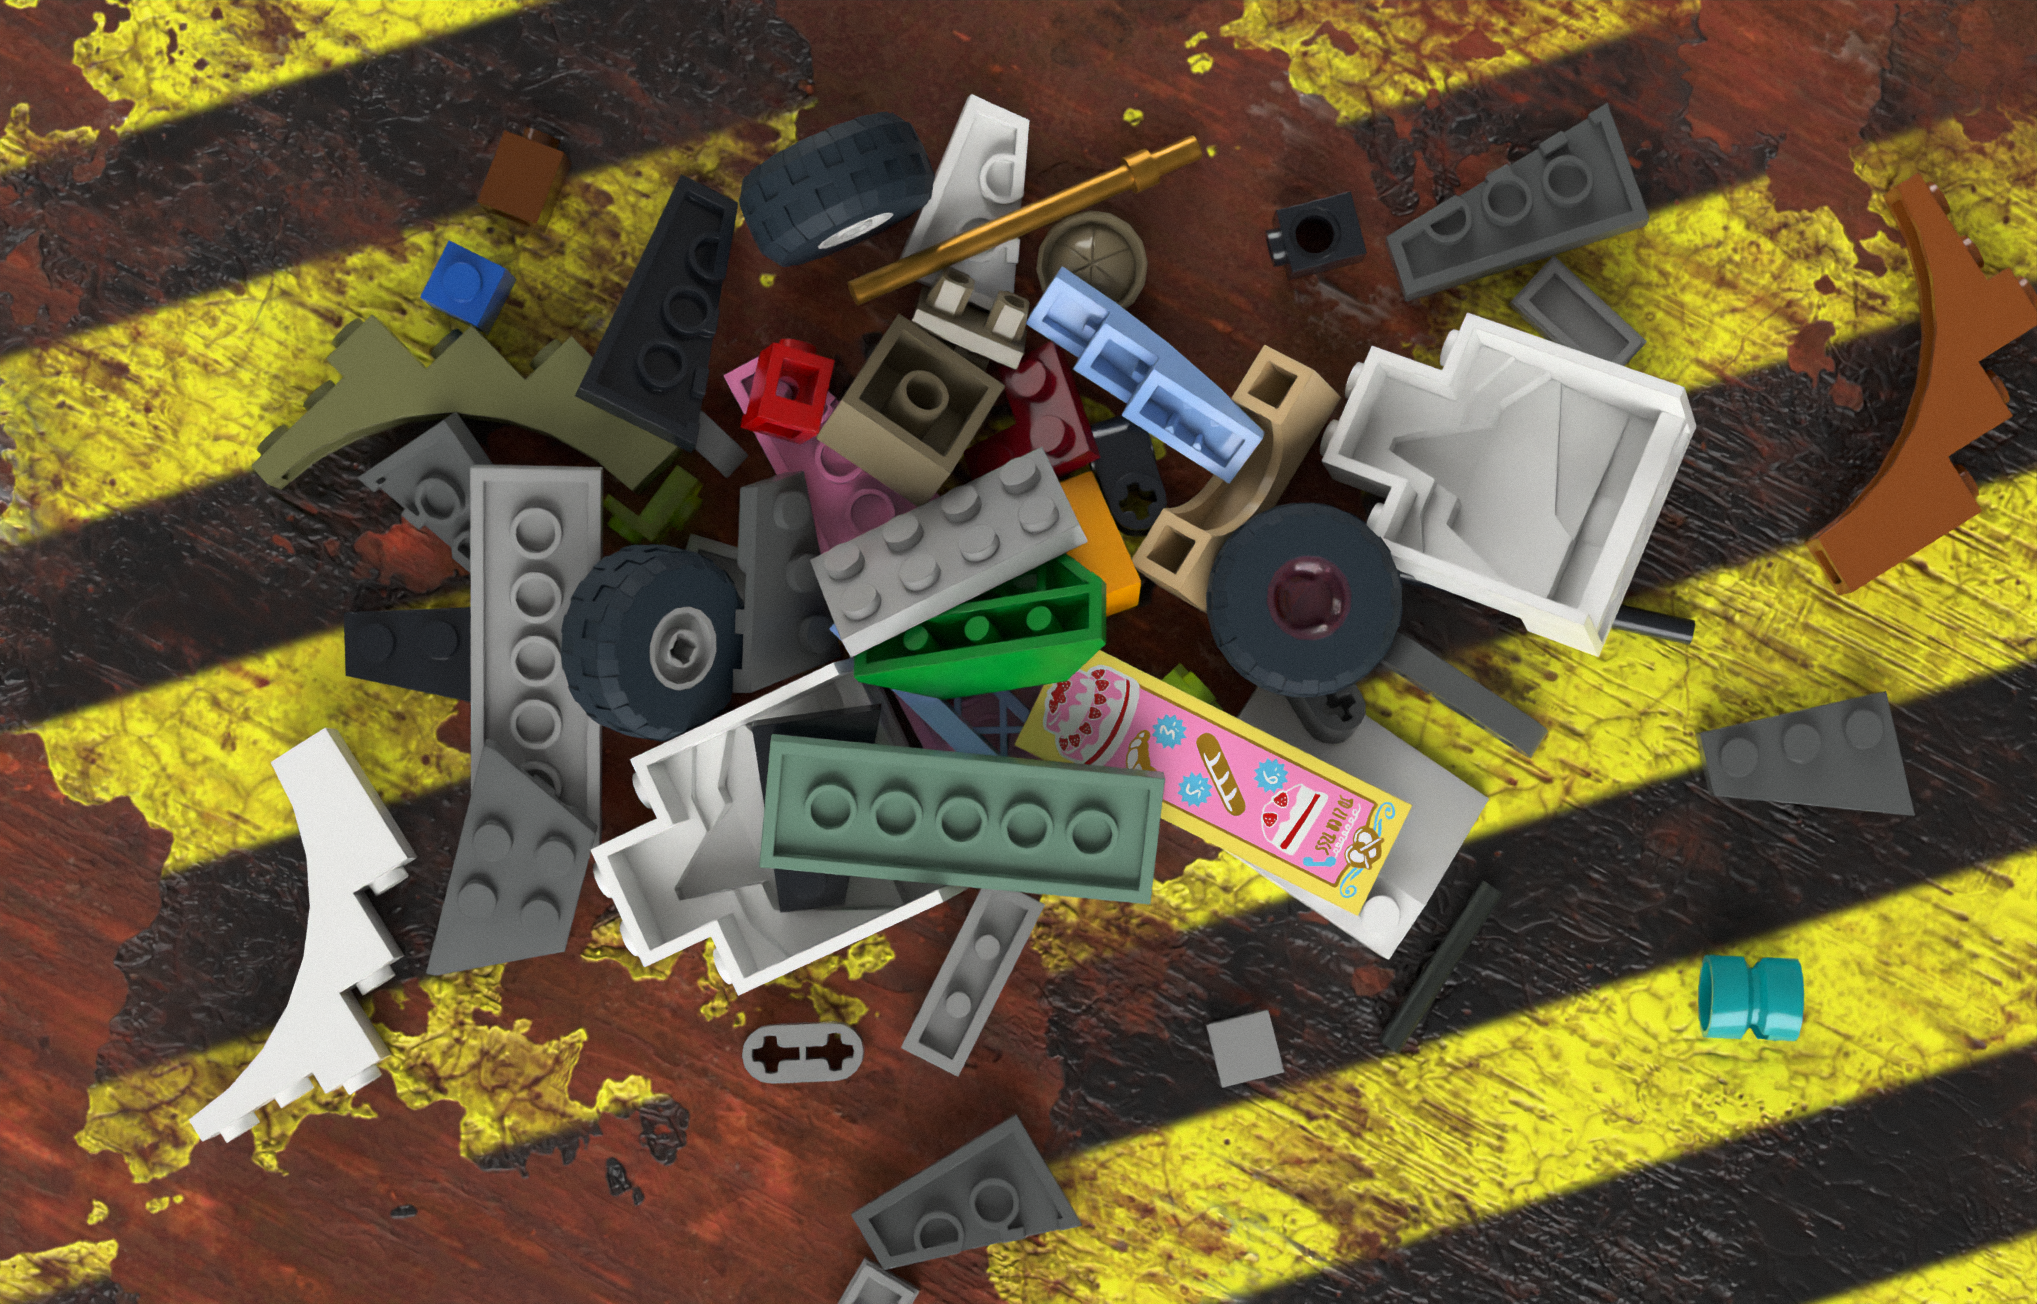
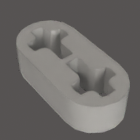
M844 1022L779 1023L761 1026L751 1033L744 1043L742 1058L746 1070L760 1082L774 1084L838 1081L848 1078L857 1071L863 1061L865 1047L859 1032ZM839 1033L841 1034L842 1044L853 1045L854 1054L843 1059L842 1068L834 1069L831 1068L829 1058L808 1057V1047L826 1045L829 1041V1034ZM771 1035L776 1036L779 1047H799L800 1058H785L779 1062L778 1071H767V1064L764 1060H755L754 1049L763 1047L766 1042V1036Z

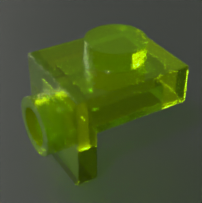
M677 465L640 516L608 494L603 501V506L612 512L613 516L607 522V525L634 545H639L644 537L652 543L659 545L673 526L682 531L696 515L703 503V500L696 495L703 485Z

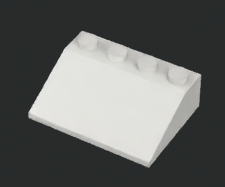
M1257 686L1236 718L1411 804L1412 807L1358 916L1232 853L1230 854L1372 951L1389 960L1427 904L1489 798L1366 715L1355 732L1344 742L1336 744L1323 743L1312 737L1305 729L1284 695H1279ZM1325 704L1322 708L1327 717L1336 714L1342 718L1345 714L1340 706L1330 708Z

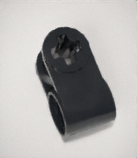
M1122 414L1091 424L1090 427L1101 457L1089 463V467L1099 484L1118 530L1126 536L1134 538L1146 537L1161 511L1167 505L1166 492L1156 466V456L1149 433L1123 417ZM1138 491L1142 500L1153 499L1154 503L1148 506L1147 518L1137 520L1133 511L1122 512L1121 508L1127 505L1128 493Z

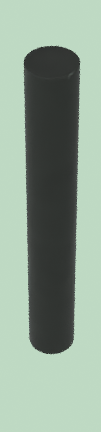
M1481 880L1377 1039L1379 1042L1397 1054L1400 1053L1503 893Z

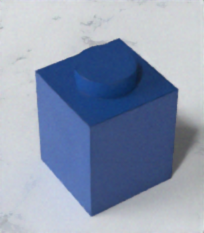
M449 240L420 298L432 308L468 326L472 325L478 331L489 335L517 279L506 268Z

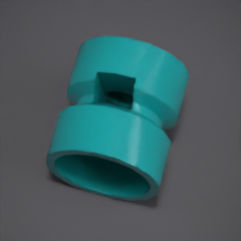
M1704 956L1698 984V1018L1703 1037L1741 1039L1748 1028H1751L1757 1039L1774 1041H1796L1798 1039L1804 1011V981L1799 959L1766 957L1757 962L1753 968H1750L1742 956Z

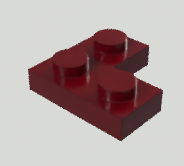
M1050 341L1023 355L1017 369L1006 365L998 369L1003 385H1005L1004 388L1016 424L966 449L963 453L972 481L1005 465L1010 460L1022 457L1040 447H1043L1058 479L1101 457L1064 349L1061 346Z

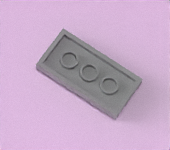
M1040 447L1022 457L1010 460L1005 465L969 483L955 487L946 494L905 514L895 516L887 523L848 542L838 544L829 551L811 559L810 562L840 639L850 657H853L1085 544L1088 540L1043 447Z

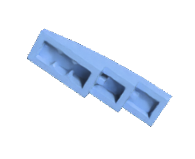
M1063 266L1060 268L1030 313L1026 325L1078 357L1073 370L1127 403L1122 413L1123 417L1230 484L1261 442L1265 432L1220 387L1173 346L1116 302Z

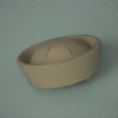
M1088 210L1068 215L1049 230L1039 247L1036 270L1043 292L1046 291L1063 266L1126 309L1135 302L1145 285L1148 261L1143 241L1130 224L1111 213Z

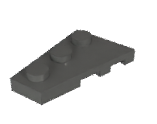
M454 412L357 478L373 492L380 488L405 508L401 515L418 530L424 526L429 528L451 547L452 558L471 573L470 468L473 465L493 464L458 413Z
M804 471L785 472L740 488L737 566L746 574L745 608L736 610L735 634H743L742 669H733V693H751L841 657L838 638L829 629L834 624V621L810 562L811 559L821 554Z
M1886 691L1695 733L1710 796L1915 816Z

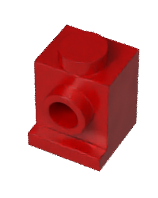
M781 339L779 344L774 342L762 350L759 354L747 412L742 417L740 428L800 445L819 434L835 360L816 355L817 348L814 345L795 339ZM778 381L785 382L790 386L792 390L791 399L776 395Z

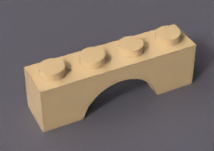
M1264 345L1231 398L1265 432L1263 439L1230 484L1213 475L1206 486L1185 504L1174 508H1163L1132 558L1135 568L1160 588L1207 614L1206 592L1209 575L1216 556L1227 539L1241 525L1257 514L1276 505L1340 401L1341 397L1315 370Z

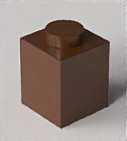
M525 127L522 136L504 130L477 202L486 212L545 233L572 164L566 154L558 150L561 141L546 133Z

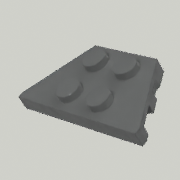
M488 738L483 746L426 971L427 974L435 976L565 952L598 828L593 821L575 806H568L561 802L556 791L537 774L531 777L504 754L506 748L500 743Z

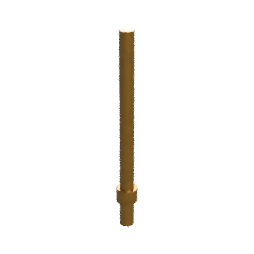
M1191 135L1151 153L1144 148L1121 158V165L848 281L851 296L857 305L863 304L1131 189L1134 193L1141 192L1159 184L1160 176L1201 159V147L1195 136Z

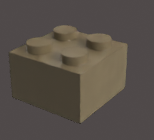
M898 314L823 425L816 439L919 507L931 500L951 474L1005 385Z

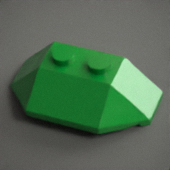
M1064 553L855 655L854 678L861 683L943 700L1065 682L1106 645L1107 584L1092 571L1090 572L1074 558Z

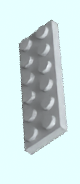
M473 465L470 468L471 794L486 739L495 740L506 748L504 754L531 777L537 774L556 791L561 802L568 806H575L598 826L593 849L602 844V725L587 716L584 709L579 703L575 702L570 693L565 672L562 670L560 648L562 647L561 628L563 618L572 600L570 599L579 583L586 578L593 569V566L603 559V467Z

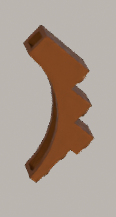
M1919 172L1883 195L1905 240L1918 286L1922 337L1916 386L1901 431L1877 474L1842 514L1804 542L1838 596L1854 592L1982 512L1974 499L1979 496V490L1974 479L1961 464L1954 466L1948 456L2013 416L2006 406V403L2010 401V397L2005 385L1992 370L1984 371L1979 361L2037 326V294L2031 284L2021 275L2015 277L2010 267L1986 279L1981 271V268L1984 267V260L1979 249L1968 236L1958 235L1946 216L1950 213V207L1944 194L1933 182L1928 181L1925 183Z

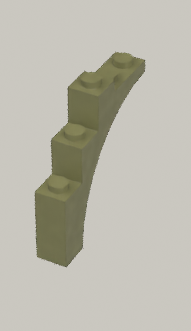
M372 314L365 322L360 318L351 321L332 341V345L336 349L326 359L343 378L336 385L329 380L319 386L303 404L307 412L290 429L283 424L272 431L258 446L257 451L261 456L251 467L268 485L281 490L319 459L364 436L410 423L442 421L454 412H457L461 419L509 424L559 440L600 463L638 496L683 451L678 446L575 396L593 357L572 336L563 344L555 339L546 345L530 362V367L534 372L525 379L484 335L472 325L464 333L457 328L447 334L431 352V356L435 361L426 367L381 320Z

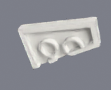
M973 94L967 98L935 174L932 198L920 209L900 259L1021 208V198L1024 195L1028 145V119ZM1018 237L949 266L968 274L975 280L974 289L967 304L989 313L999 290L1014 293L1016 264H1018L1020 244ZM942 270L916 281L931 287Z

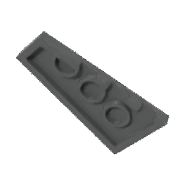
M1606 103L1588 114L1586 120L1566 132L1560 131L1540 143L1538 149L1510 166L1508 164L1487 175L1482 183L1460 196L1454 195L1388 235L1385 245L1404 300L1408 302L1645 227L1648 224L1649 215L1609 105Z

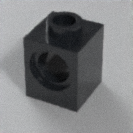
M1351 191L1276 210L1272 219L1274 228L1265 230L1267 248L1273 267L1284 265L1288 281L1360 263L1367 254ZM1306 223H1315L1322 226L1330 238L1329 248L1320 253H1309L1303 250L1296 240L1297 228Z

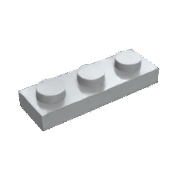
M981 888L901 1046L902 1049L957 1077L959 1076L1045 906L1044 903L1023 892Z

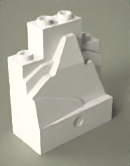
M1468 312L1460 330L1453 329L1444 342L1440 355V365L1444 366L1443 370L1371 346L1365 362H1358L1349 375L1345 388V397L1348 399L1340 420L1334 419L1327 426L1321 441L1320 454L1323 456L1322 463L1333 480L1386 499L1385 504L1379 502L1374 506L1366 525L1378 537L1381 536L1388 546L1397 570L1399 569V571L1414 576L1416 580L1519 617L1527 631L1599 657L1696 429L1695 419L1685 387Z
M854 657L833 662L630 759L636 772L632 777L635 791L641 802L647 808L653 809L657 819L591 849V853L596 861L593 865L596 882L604 895L608 898H613L623 920L620 922L622 939L628 950L634 956H639L644 967L711 937L716 946V949L713 951L716 968L726 983L733 984L739 996L934 907L970 888L850 876L844 905L780 913L774 869L759 867L764 803L752 731L753 720L882 703L875 744L910 747L883 687L861 683L854 678Z

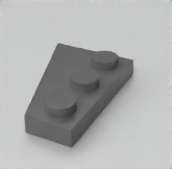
M1017 1113L851 1213L883 1270L954 1255L961 1251L1002 1242L1003 1244L1017 1241L1028 1236L1059 1229L1061 1231L1083 1226Z

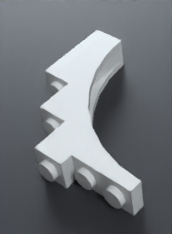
M334 728L320 730L271 762L293 806L306 853L310 909L304 957L288 1005L261 1052L229 1089L189 1119L202 1142L220 1133L226 1143L240 1136L260 1123L254 1112L262 1106L276 1099L279 1106L283 1108L312 1090L314 1086L308 1077L313 1074L326 1094L344 1086L347 1093L351 1095L380 1077L382 1073L376 1064L391 1055L351 990L357 986L363 996L395 976L390 965L402 958L404 954L364 891L371 888L374 894L378 896L406 879L409 875L403 866L416 859L417 855L339 731Z

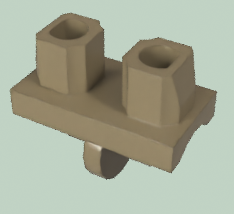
M952 267L944 268L932 283L930 289L922 286L914 305L916 308L911 319L913 324L930 333L935 339L984 372L990 359L1017 369L1024 354L1027 330L1025 326L1030 305L1027 299L1009 291L999 290L989 313L971 307L967 303L974 289L975 280L968 274Z

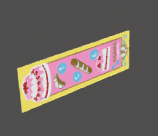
M1101 650L1067 681L1045 684L1014 744L1046 761L1164 772L1165 784L1161 809L1162 819L1357 916L1412 807L1411 804Z

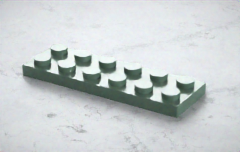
M772 734L759 867L1151 904L1165 776L1164 772Z

